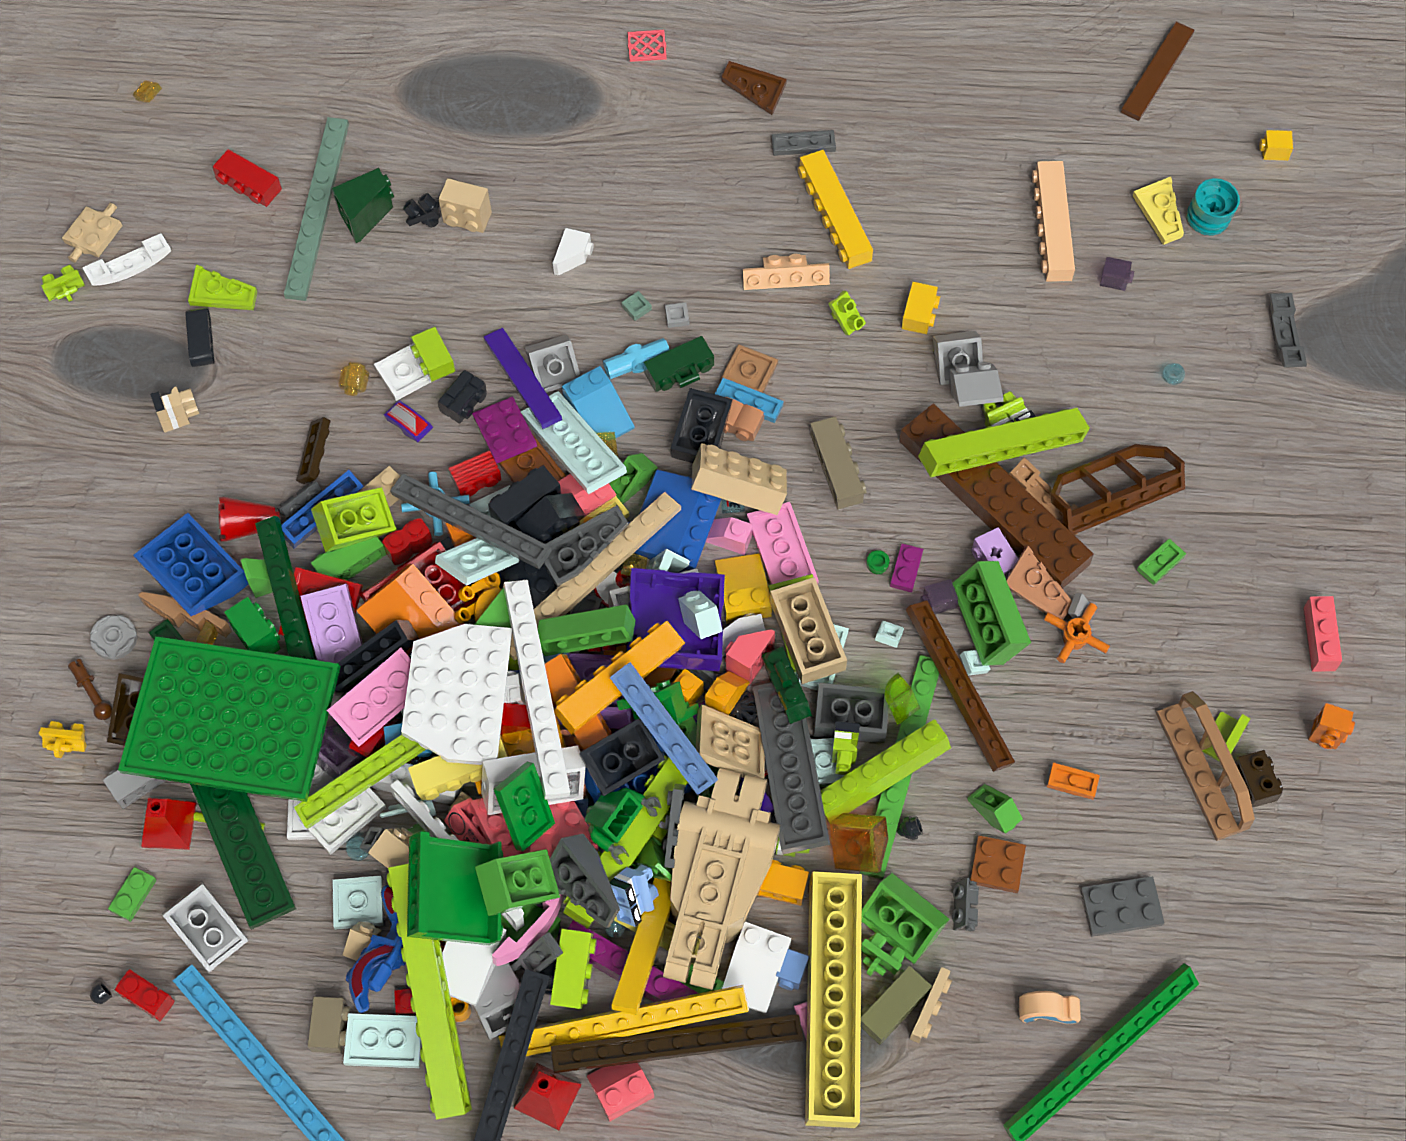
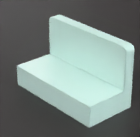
M666 549L651 559L646 569L678 573L686 568L690 561Z

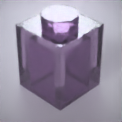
M1106 257L1100 286L1125 291L1127 284H1132L1134 271L1131 270L1132 262Z
M951 579L924 586L921 602L928 601L934 614L956 609L958 597Z

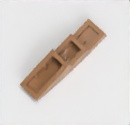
M141 592L138 595L145 606L164 619H168L170 623L178 628L185 621L201 633L208 626L225 638L232 632L226 621L207 610L190 616L171 597Z

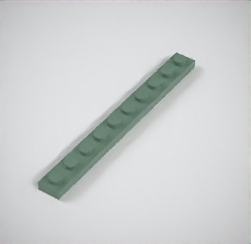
M327 117L284 291L285 299L307 300L333 193L332 188L335 185L349 127L348 119Z

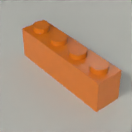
M560 654L545 663L552 704L555 708L557 707L556 702L565 694L570 697L576 692L574 688L582 682L566 654ZM599 713L574 732V741L580 750H585L612 732L601 713Z

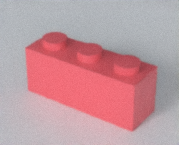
M1309 597L1304 606V615L1312 672L1336 671L1342 662L1334 597Z

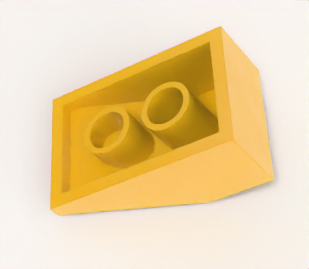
M760 554L715 560L717 574L725 575L723 610L726 624L733 623L738 618H742L750 613L755 615L761 614L762 618L772 617L770 593Z

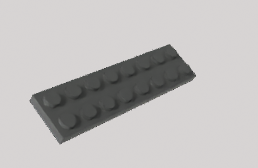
M772 683L754 686L753 692L776 823L781 825L779 840L782 854L831 845L807 718L790 724Z

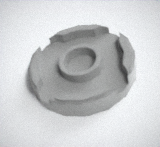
M109 615L95 623L91 629L90 643L97 655L104 659L116 660L123 658L133 650L138 636L135 626L128 618L122 615Z

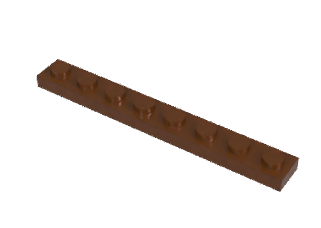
M923 601L910 605L906 612L992 771L995 772L1013 765L1015 760L928 601Z

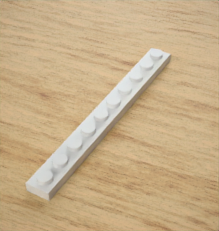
M528 580L504 582L503 588L544 798L569 797L570 788Z

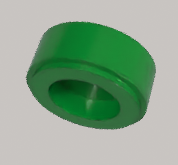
M880 550L871 552L866 562L868 570L874 574L886 572L890 562L889 556Z

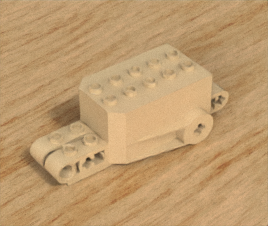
M720 768L718 771V780L715 782L711 798L699 795L697 804L685 801L682 807L680 824L677 827V830H679L678 842L674 849L675 866L672 873L670 898L671 914L676 926L663 974L664 978L686 983L691 963H693L690 984L713 990L725 943H729L740 936L750 908L772 864L781 827L780 824L770 822V813L760 811L767 779L746 774L740 796H737L741 773ZM700 936L701 941L699 949L697 951V955H694L698 937Z

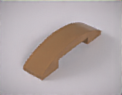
M1024 457L1009 474L1064 525L1063 514L1051 503L1050 494L1052 488L1038 476L1041 472ZM1059 495V497H1060L1066 504H1068V503ZM1075 504L1070 506L1071 511L1078 508Z

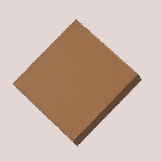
M738 344L720 379V383L725 378L764 393L778 365V359Z

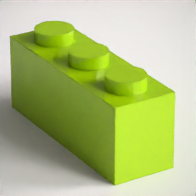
M561 929L559 947L563 954L557 958L550 1005L582 1009L583 1004H587L589 989H585L586 979H591L593 964H589L590 953L595 954L597 939H593V933Z

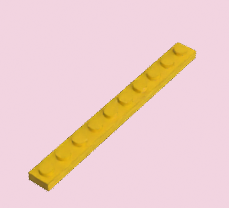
M744 985L640 1005L637 1015L615 1010L534 1027L526 1056L550 1052L551 1046L625 1037L749 1012ZM502 1033L499 1035L501 1048L506 1033Z

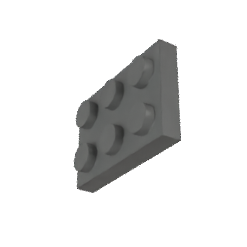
M1153 876L1081 888L1091 937L1163 926L1165 923Z

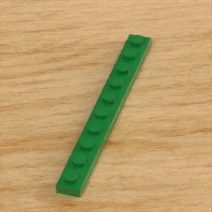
M1183 963L1003 1124L1011 1140L1026 1141L1195 989L1199 982L1191 967Z

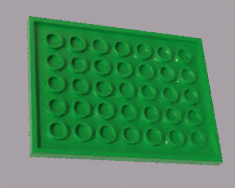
M155 637L118 771L129 775L307 802L329 715L327 710L331 707L340 665L338 663Z

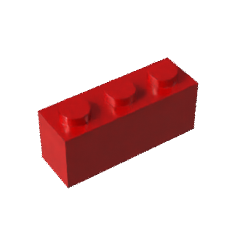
M229 149L213 165L215 178L219 183L229 185L235 192L248 196L256 204L260 203L267 207L282 190L277 176Z

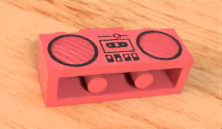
M469 798L454 805L444 819L451 833L459 841L488 844L470 809V801H473V799Z

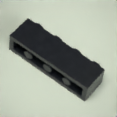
M407 620L394 621L339 661L340 670L335 692L351 691L400 648L405 652L413 646L414 641L420 640L411 623Z

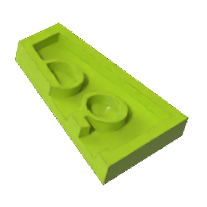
M196 264L188 299L190 306L254 310L257 297L256 287L235 279L230 280L221 276L220 273L207 271L202 266Z

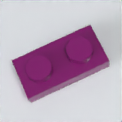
M901 544L890 587L912 593L924 549Z

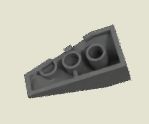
M618 505L546 543V545L551 547L552 552L543 565L557 586L578 576L629 525Z
M584 834L561 838L550 857L559 894L567 895L571 898L570 902L575 906H582L586 909V913L604 927H610L620 908L597 850Z

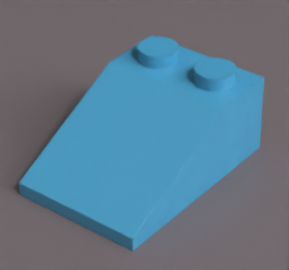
M601 366L562 386L563 397L605 444L635 429L613 384Z

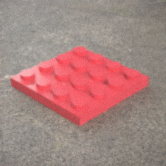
M483 798L470 801V809L488 844L491 845L498 841L502 842L501 850L503 851V857L547 849L550 859L561 838L584 834L598 851V845L591 840L588 832L589 827L575 801L549 805L555 824L523 852L515 849L502 813L488 815Z

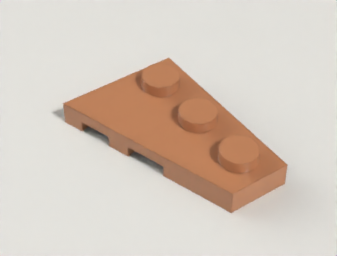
M1026 546L1006 578L1010 591L1046 615L1049 612L1063 620L1068 613L1072 600L1057 581L1052 579L1042 562H1039L1033 555L1030 547Z

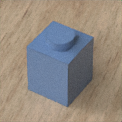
M790 949L787 950L780 972L777 971L776 974L780 987L786 990H793V988L799 990L808 965L809 956Z

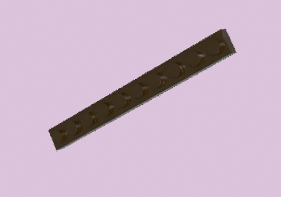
M797 1014L551 1046L553 1072L562 1073L801 1042L803 1034L800 1017Z

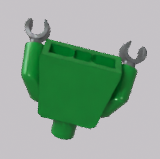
M622 788L605 796L601 795L594 806H590L587 809V816L585 817V822L589 825L588 832L591 840L604 851H610L611 856L619 865L623 863L618 858V855L624 853L629 857V854L623 846H614V843L618 844L643 806L646 807L648 814L653 817L658 815L653 807L661 808L658 798L650 797L645 799V795L629 788Z

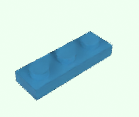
M725 378L722 379L715 392V395L729 397L744 405L760 409L764 412V419L773 423L776 422L784 404L782 400Z

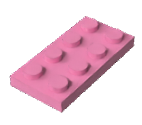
M790 502L782 504L778 515L761 510L747 514L748 522L753 524V536L770 584L813 574L817 584L819 583Z
M402 648L396 651L327 710L358 747L405 707L411 659Z

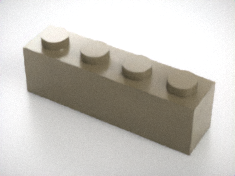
M836 416L811 423L810 436L837 510L863 503L866 486L863 480H859L858 464L856 461H852V449L850 443L845 442L843 424L838 423Z

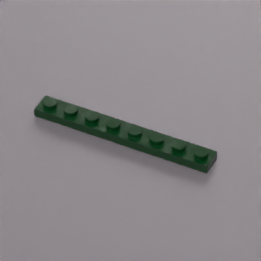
M272 516L255 523L288 654L291 657L316 660L279 516Z

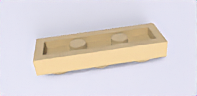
M941 967L910 1040L919 1043L922 1037L927 1039L932 1028V1024L928 1023L931 1015L937 1016L942 1002L938 1001L942 992L947 994L952 980L948 979L950 970Z

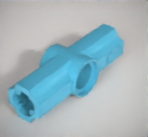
M664 338L644 346L634 344L629 346L624 353L603 360V365L610 379L631 371L633 373H641L644 371L643 362L670 349Z

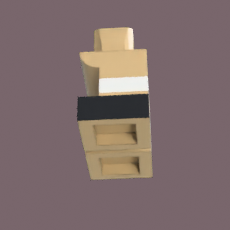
M175 386L171 391L172 394L162 397L159 391L150 394L164 433L190 424L188 417L199 414L191 389L178 392Z

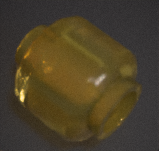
M349 362L348 365L342 367L338 384L340 388L345 390L344 394L357 396L358 393L366 391L369 379V372L365 369L366 366Z

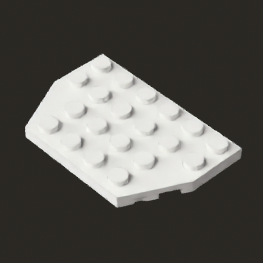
M463 624L414 641L402 722V735L411 741H416L426 750L429 749L438 754L447 762L482 765V761L498 759L512 628Z

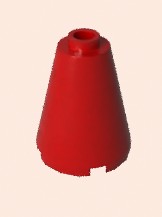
M224 496L219 497V503H221L218 504L219 529L221 530V535H219L220 542L258 534L255 523L272 516H279L280 518V511H275V506Z

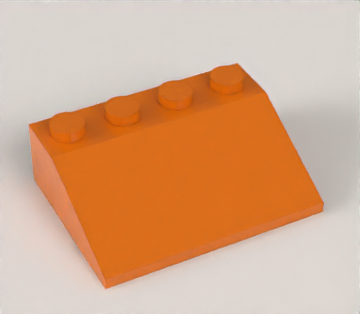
M408 564L356 609L358 614L376 634L396 620L409 621L420 639L465 624L459 623L455 619L453 609L414 564ZM413 646L409 648L407 651H405V653L408 656L412 651Z

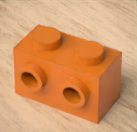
M1325 703L1314 719L1309 741L1318 743L1322 748L1336 750L1341 743L1346 742L1348 735H1351L1355 722L1352 721L1354 712Z

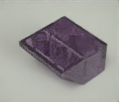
M339 724L325 727L316 764L334 780L367 758L349 748L352 739Z

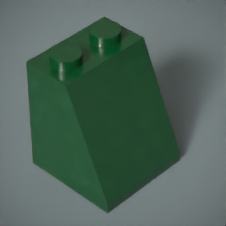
M379 168L332 188L338 212L355 243L360 242L393 208L392 198H394V195L390 188L391 182L387 174L383 175Z

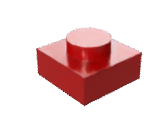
M395 990L396 1015H416V1012H413L411 1007L412 990Z

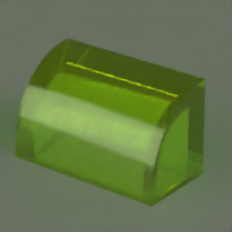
M896 673L885 687V699L896 724L899 725L917 712L920 706L912 688L899 673Z

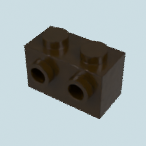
M1265 750L1237 757L1235 764L1248 788L1252 808L1278 801L1282 795L1283 786L1280 779L1276 778L1273 771V761L1270 756L1267 757Z

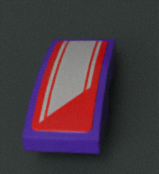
M400 400L384 414L387 421L399 427L404 435L416 442H419L433 429V426L425 418Z

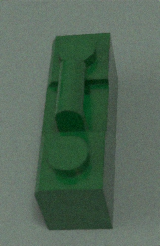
M700 336L643 362L644 374L655 392L660 390L667 391L672 388L675 382L681 389L700 380L699 372L706 373L712 369V366H714V354L703 336Z
M783 646L763 654L761 657L766 672L789 723L792 724L812 716L807 698Z

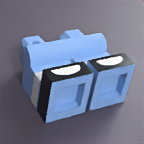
M640 865L635 870L626 867L609 881L620 908L617 914L619 921L636 927L642 922L640 915L644 911L649 912L655 909L653 900L659 894L654 885L647 883L653 877L650 867Z

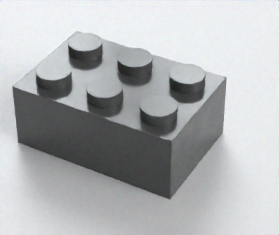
M819 683L814 737L834 738L835 724L838 721L860 724L858 741L885 743L890 689Z

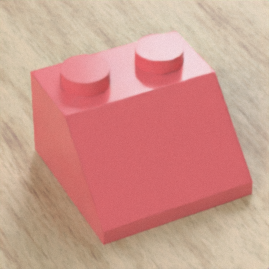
M571 474L558 481L561 494L572 493L585 513L584 517L616 496L609 483L588 494Z
M771 629L738 636L735 642L731 641L725 650L726 672L730 671L750 681L751 684L764 665L761 656L774 650L775 631Z
M638 1063L602 1067L587 1075V1079L609 1122L654 1098V1092Z

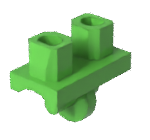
M878 932L871 936L869 940L865 938L861 944V952L867 955L862 962L869 966L866 974L872 976L876 971L883 976L888 970L895 975L902 967V961L906 952L898 946H894L888 955L881 950L887 939Z

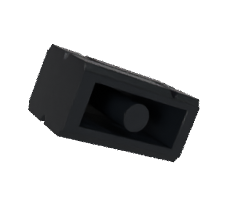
M463 370L438 400L439 411L459 424L464 419L470 418L474 411V406L478 402L482 403L486 398L485 382L470 372Z

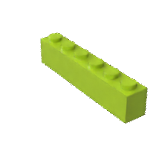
M935 719L821 790L825 817L830 825L951 749L949 739Z

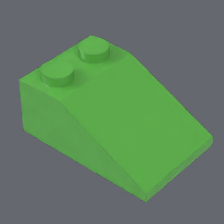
M547 849L498 858L475 867L488 916L560 898Z

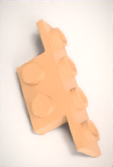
M771 255L763 258L762 268L743 269L744 290L830 285L829 263L807 265L806 255Z

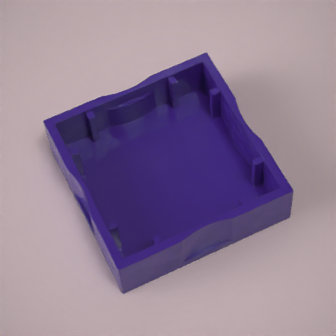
M631 568L628 607L635 618L633 641L638 637L642 639L649 635L647 631L656 623L662 625L668 621L685 642L679 651L658 667L706 671L720 670L723 628L722 632L700 639L684 624L678 598L684 597L691 591H701L717 606L721 622L724 606L725 575L696 572L672 573L665 570ZM633 641L626 642V652L631 649L629 645Z

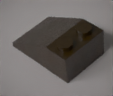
M132 671L118 673L107 742L125 746L145 674Z

